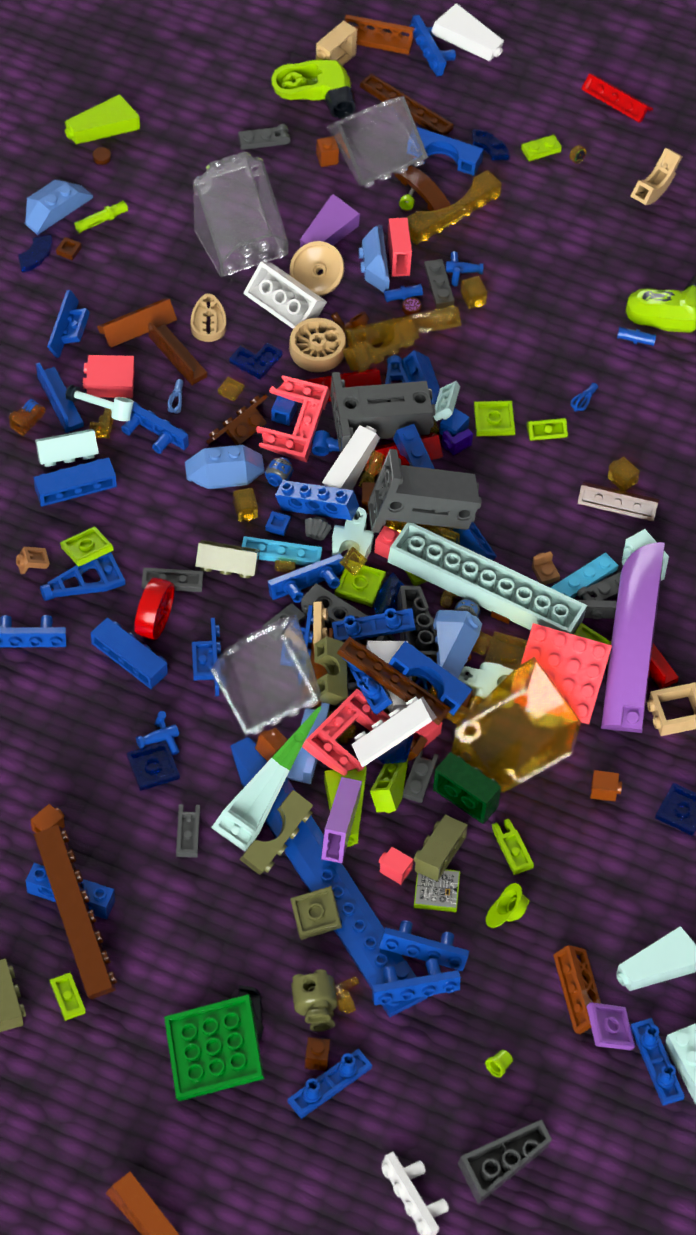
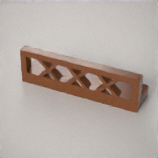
M346 14L345 22L348 24L349 22H355L358 25L353 26L357 29L356 45L410 54L413 44L414 27ZM370 25L373 26L375 29L371 30L368 29L366 26ZM383 29H390L392 32L387 33ZM401 32L409 33V37L403 36Z
M567 945L553 954L574 1032L581 1034L591 1028L587 1005L591 1002L601 1004L586 949Z

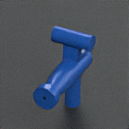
M453 251L451 253V261H446L445 266L446 272L453 273L451 285L458 286L460 273L478 272L483 274V263L477 265L458 262V253Z
M164 711L158 713L155 725L160 727V729L143 737L141 735L137 736L136 742L141 749L145 745L166 740L171 754L176 755L180 751L174 737L179 736V731L175 724L166 727L164 721L166 713Z

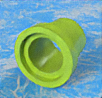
M500 1050L493 1057H489L485 1061V1065L492 1075L500 1078L513 1062V1058L506 1050Z

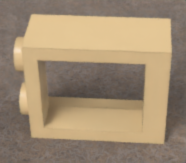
M345 21L341 22L316 43V60H335L343 66L356 55L357 29Z
M696 682L650 692L647 708L653 714V725L655 729H658L660 736L696 729ZM688 697L695 715L666 720L660 702Z

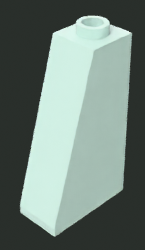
M680 926L618 966L617 979L622 986H626L629 991L694 973L696 972V944Z

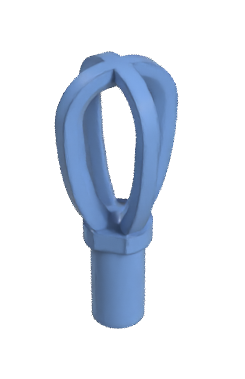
M181 379L176 380L173 393H171L168 399V412L178 414L181 412L184 383ZM175 397H178V405L173 408L172 403Z

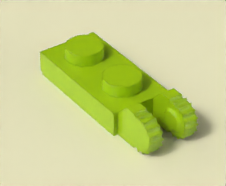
M510 819L504 820V826L508 832L505 834L502 833L497 823L492 824L497 842L513 875L533 869L534 863Z

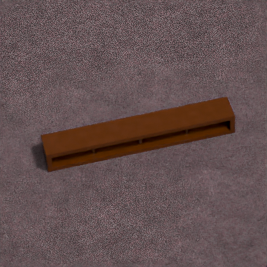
M59 825L35 833L34 837L87 997L92 1000L116 991L114 984L117 983L114 971L110 972L108 963H111L107 951L102 949L101 943L104 940L100 930L96 931L94 923L97 922L94 911L89 910L87 903L90 902L87 890L82 889L81 882H83V877L80 870L75 868L74 862L77 859L73 849L69 850L67 842H70V838L66 829L63 830Z

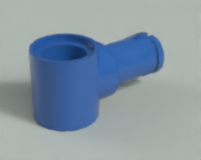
M319 430L315 432L312 442V453L314 455L326 456L329 452L332 453V451L339 452L337 439L330 437V434L326 431Z

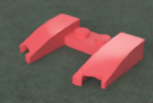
M282 375L281 378L284 383L278 389L272 386L269 392L302 403V407L292 435L257 426V433H262L263 443H259V447L289 458L307 462L312 449V440L322 410H325L330 390L328 386Z
M356 689L305 740L302 748L343 776L348 774L347 771L357 769L358 772L362 771L364 767L361 766L360 762L338 744L336 740L355 721L369 731H372L373 728L371 726L381 719L383 722H386L390 719V716L384 711L376 715L371 710L363 693Z

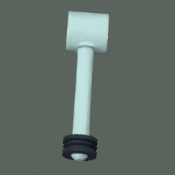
M70 385L66 390L67 400L75 402L80 399L111 409V417L113 419L130 421L134 403L131 399L115 397L114 402L80 392V388L74 385Z

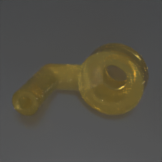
M356 976L335 985L336 995L339 998L337 999V1006L341 1012L345 1011L346 1014L356 1010L354 1002L347 989L359 984Z

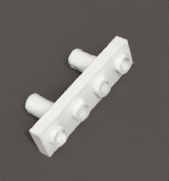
M394 1152L387 1154L381 1165L382 1172L386 1178L390 1179L395 1194L405 1204L407 1214L414 1219L417 1231L420 1235H437L439 1226L434 1218L448 1212L449 1207L443 1198L426 1206L411 1182L412 1179L425 1174L424 1164L421 1161H417L403 1168Z

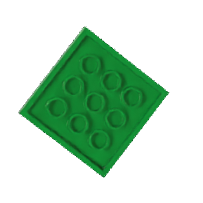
M249 994L164 1017L175 1093L178 1101L264 1079L252 1001Z

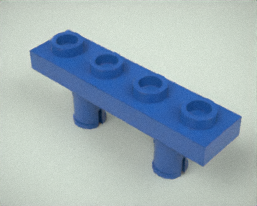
M414 15L409 27H414L416 43L421 48L423 56L429 62L430 68L434 71L435 75L442 76L446 61L455 60V50L440 51L432 38L437 37L431 33L433 27H426L420 15Z
M134 401L130 421H126L121 426L123 433L130 436L138 425L149 429L160 436L152 445L153 450L159 454L162 453L169 443L183 450L189 446L188 434L183 429L174 427L166 419L162 420L152 411L145 410Z
M337 554L268 580L270 597L272 600L289 594L295 603H299L304 597L301 590L316 583L326 581L331 589L337 588L340 585V580L337 576L341 575L345 569L344 558L341 554Z
M388 608L382 614L359 618L348 615L343 621L332 622L334 639L343 642L349 636L356 641L416 630L412 608L399 611Z
M4 615L0 617V647H67L66 627H52L53 618L49 615H44L41 617L40 627L12 628V618Z
M347 661L357 686L361 689L371 710L376 715L393 703L384 686Z
M407 920L400 923L399 931L385 927L379 945L380 949L423 961L435 958L441 966L463 971L469 956V950L453 946L454 935L452 933L444 932L441 936V942L411 935L413 924Z
M434 958L426 961L428 976L398 981L395 967L388 966L383 969L385 983L372 985L374 1005H386L391 1002L408 1001L413 998L430 997L435 994L452 993L460 990L459 970L441 973L438 960Z
M652 1018L631 1024V1031L662 1106L683 1100L684 1094L675 1075L676 1068L670 1063L659 1037V1028L654 1025Z
M359 1048L351 1054L346 1053L342 1056L339 1063L318 1078L309 1079L304 1088L288 1098V1103L302 1119L371 1070L372 1064Z

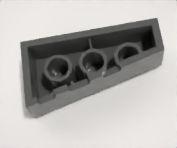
M400 586L396 598L397 610L412 608L416 630L401 632L400 640L408 641L410 645H413L417 650L437 663L436 653L439 652L438 644L435 643L437 631L433 627L434 619L428 611L429 607L421 586Z
M542 1119L460 1157L458 1165L478 1204L548 1148L552 1139Z

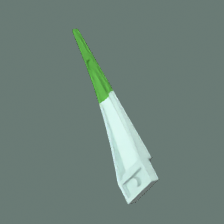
M321 706L308 717L228 804L211 827L244 852L259 835L281 787L321 710Z

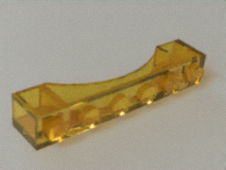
M487 170L473 179L469 191L455 204L434 211H417L408 216L410 239L416 245L426 241L429 237L440 233L449 225L455 224L459 219L470 215L471 212L478 208H482L491 200L497 199L501 193L502 183Z
M448 306L345 329L348 348L354 350L403 336L444 330L462 325L458 307Z

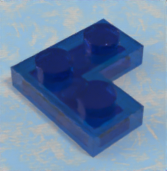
M266 343L257 354L240 346L229 360L231 364L261 380L282 357V351L269 343Z

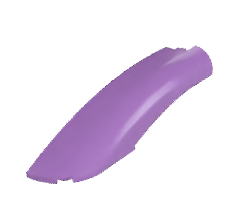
M664 542L651 543L640 547L628 557L623 565L611 640L612 649L609 656L601 729L642 733L664 556Z

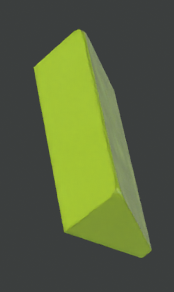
M566 418L528 421L526 423L530 441L568 438Z

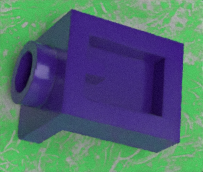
M468 428L452 437L446 430L443 432L442 445L445 450H449L454 456L472 445L473 433Z

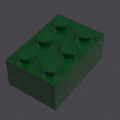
M450 752L435 769L433 790L480 823L484 824L497 810L501 786L496 780L485 776L480 769L466 763L462 757Z

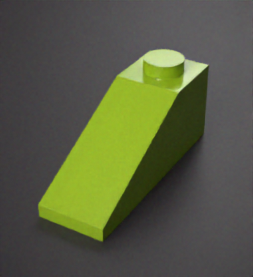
M407 756L387 758L370 790L376 812L391 813L399 807L403 797L408 764Z

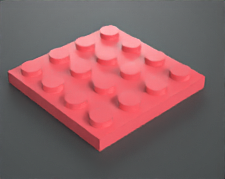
M533 623L512 695H514L513 703L589 725L612 645Z

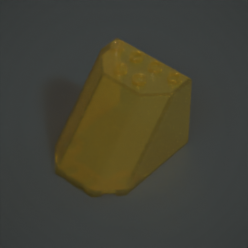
M533 657L510 673L456 726L451 753L462 757L472 767L480 769L488 778L496 780L501 786V792L504 793L572 755L581 721L538 661Z

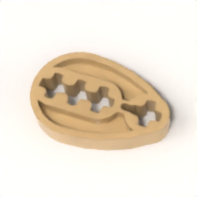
M204 294L197 301L191 314V332L198 340L213 342L222 338L226 332L224 308L213 294ZM207 302H210V308H207ZM208 316L210 317V334H207Z

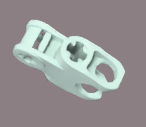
M358 507L353 520H346L345 526H334L332 556L341 554L345 550H354L359 556L358 563L365 565L371 553L374 532L366 530L367 513L363 508Z
M491 662L482 663L479 669L468 666L463 667L458 679L473 690L472 696H474V702L477 705L489 708H509L513 706L514 695L502 691L498 686L502 684H515L518 672Z

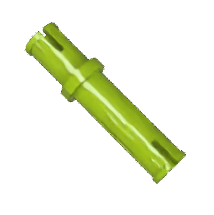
M122 200L113 206H106L104 210L74 222V226L77 232L81 233L104 221H111L114 217L128 211L127 204Z

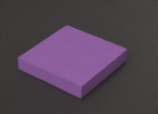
M592 1002L587 1005L595 1046L632 1050L635 1047L626 1007Z

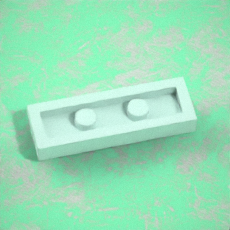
M457 381L440 388L435 404V416H433L436 421L442 418L445 420L453 414L460 389Z

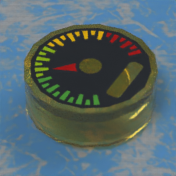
M581 145L575 146L570 153V160L576 164L580 163L586 156V148Z

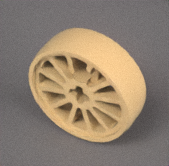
M310 318L300 322L293 329L289 340V350L293 361L302 369L311 372H325L335 368L343 360L346 352V338L342 328L335 322L325 318Z

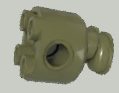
M322 969L316 970L314 974L294 975L291 987L295 1012L305 1016V1022L311 1023L310 1030L320 1032L333 1028L335 1026V1022L332 1019L334 1017L333 1010L337 1007L334 978L331 975H327V971Z

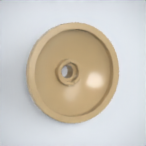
M314 241L302 246L294 254L290 263V276L318 296L332 292L339 285L344 274L342 255L333 245L322 241ZM319 270H323L321 275H318Z

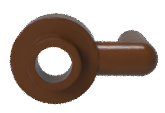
M337 312L331 315L333 321L342 328L344 333L352 328H364L369 320L366 312L355 315L346 324L343 323Z

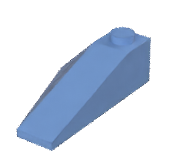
M439 610L433 623L434 629L437 630L435 643L439 647V652L436 653L437 664L458 679L480 635L483 623L468 611Z

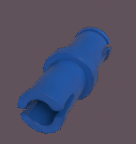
M421 284L408 287L403 285L397 289L384 291L386 302L400 299L404 301L410 297L423 295Z
M619 327L617 339L633 341V344L638 342L654 346L656 334L640 332V329L631 330Z

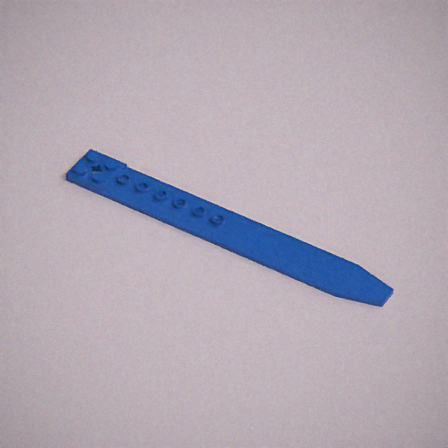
M249 737L230 745L243 787L268 762L255 749L256 743ZM287 777L265 820L275 838L279 836L282 829V819L277 809L292 790L295 791ZM310 816L305 823L301 821L297 826L300 830L293 839L289 837L285 842L287 848L284 852L310 892L332 886L343 927L334 931L370 988L372 989V985L385 983L383 969L388 966L395 967L398 981L417 978L401 954L379 948L385 930L344 865L321 859L324 834L313 817ZM427 997L391 1002L382 1005L390 1018L427 999Z

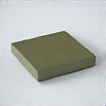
M332 886L290 898L301 940L343 928Z

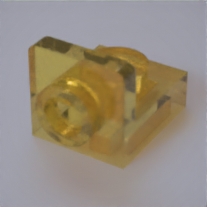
M105 408L104 414L100 415L99 423L90 422L89 429L95 431L96 438L109 439L113 424L111 409Z

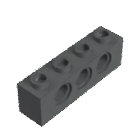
M317 583L301 599V611L306 616L309 605L313 606V602L322 601L324 607L328 609V620H325V627L333 628L332 622L343 621L348 615H353L355 618L367 616ZM377 637L361 639L356 641L363 645H367V641H376Z

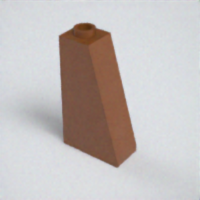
M131 1172L123 1176L106 1192L107 1196L141 1235H179Z

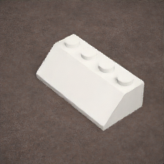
M262 261L243 293L293 329L306 319L318 318L327 301L273 263Z
M415 696L406 702L408 707L402 711L397 708L388 714L390 719L386 722H383L381 719L371 726L373 728L371 732L366 734L363 731L354 737L356 742L351 745L362 767L437 718L424 697L418 699Z

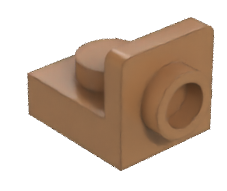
M23 547L20 554L16 557V565L19 567L20 574H25L28 568L47 569L50 563L46 548Z
M551 551L539 553L533 557L532 569L539 583L543 585L560 581V575L552 561L553 554Z

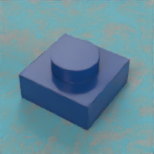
M272 511L265 526V531L284 536L291 521V516Z

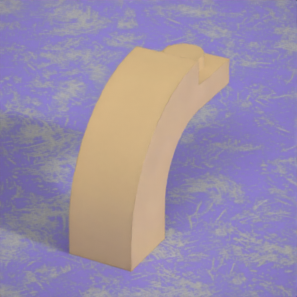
M665 148L652 173L645 180H638L631 197L645 205L654 203L666 191L676 175L675 170L683 156Z

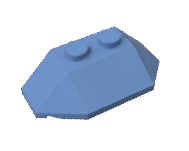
M53 180L27 198L26 226L39 235L91 200L93 195L81 185Z
M377 225L362 239V247L358 249L359 259L363 260V262H360L361 273H364L365 281L384 292L389 290L390 280L383 225Z
M244 445L204 448L185 461V469L188 481H193L207 489L249 485L259 475L264 473L262 454Z

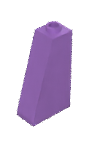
M334 194L331 195L301 237L300 248L314 241H322L334 246L359 226L360 214Z
M341 777L325 827L321 859L343 863L360 799L362 781Z

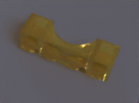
M406 317L387 326L386 339L379 348L371 346L367 341H361L342 351L351 371L359 370V372H363L369 369V365L373 362L377 364L384 361V356L397 354L400 352L399 348H407L413 345L414 340L420 337L411 317Z

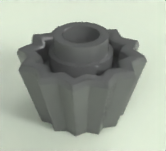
M321 517L305 519L306 536L313 540H324L332 527Z

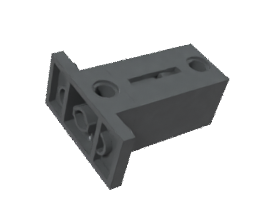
M332 372L330 399L340 454L359 425L363 427L368 425L376 429L380 439L394 438L396 430L415 424L420 436L430 435V429L434 427L435 405L431 404L432 389L428 388L427 381L345 387L344 379L341 380L340 372Z
M389 449L368 501L371 532L379 533L386 520L468 530L471 522H474L476 511L480 509L482 502L478 494L479 483L476 482L475 474L401 465L398 451Z

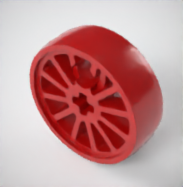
M153 577L146 585L135 617L134 629L135 633L139 636L156 640L162 634L174 601L175 586L172 582Z

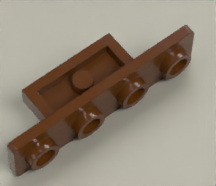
M265 394L262 397L259 395L249 401L251 405L248 408L243 406L236 412L238 416L234 419L230 417L222 423L224 425L223 428L219 430L217 427L209 433L210 438L206 443L213 442L225 431L236 445L243 443L257 431V426L262 427L267 423L255 407L268 398V396Z

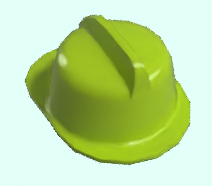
M513 883L506 887L501 896L489 909L486 915L488 927L496 928L505 921H515L524 915L529 899L522 894L520 884Z

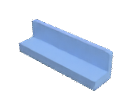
M321 703V710L306 739L329 717L330 704ZM305 709L301 725L315 711L314 709ZM301 747L287 775V779L311 784L318 759Z

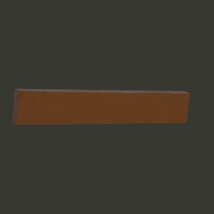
M370 74L360 82V88L427 130L444 136L453 130L454 124L375 75Z
M350 636L338 650L337 654L405 702H408L415 696L418 699L424 697L437 717L433 720L436 724L440 725L451 710L449 706Z

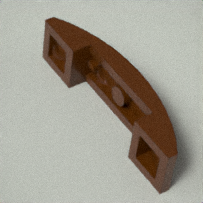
M407 165L394 173V176L404 186L409 184L428 203V209L438 219L453 212V208L443 192L419 169Z

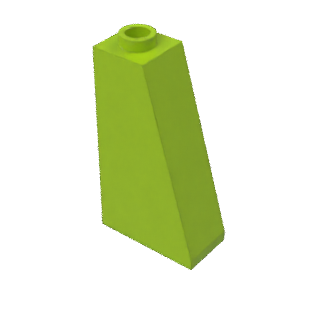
M120 94L65 121V134L75 144L140 129L139 115Z
M366 765L359 772L357 769L347 771L348 774L346 776L335 770L324 771V784L330 811L341 777L362 781L360 799L347 847L358 844L366 782Z

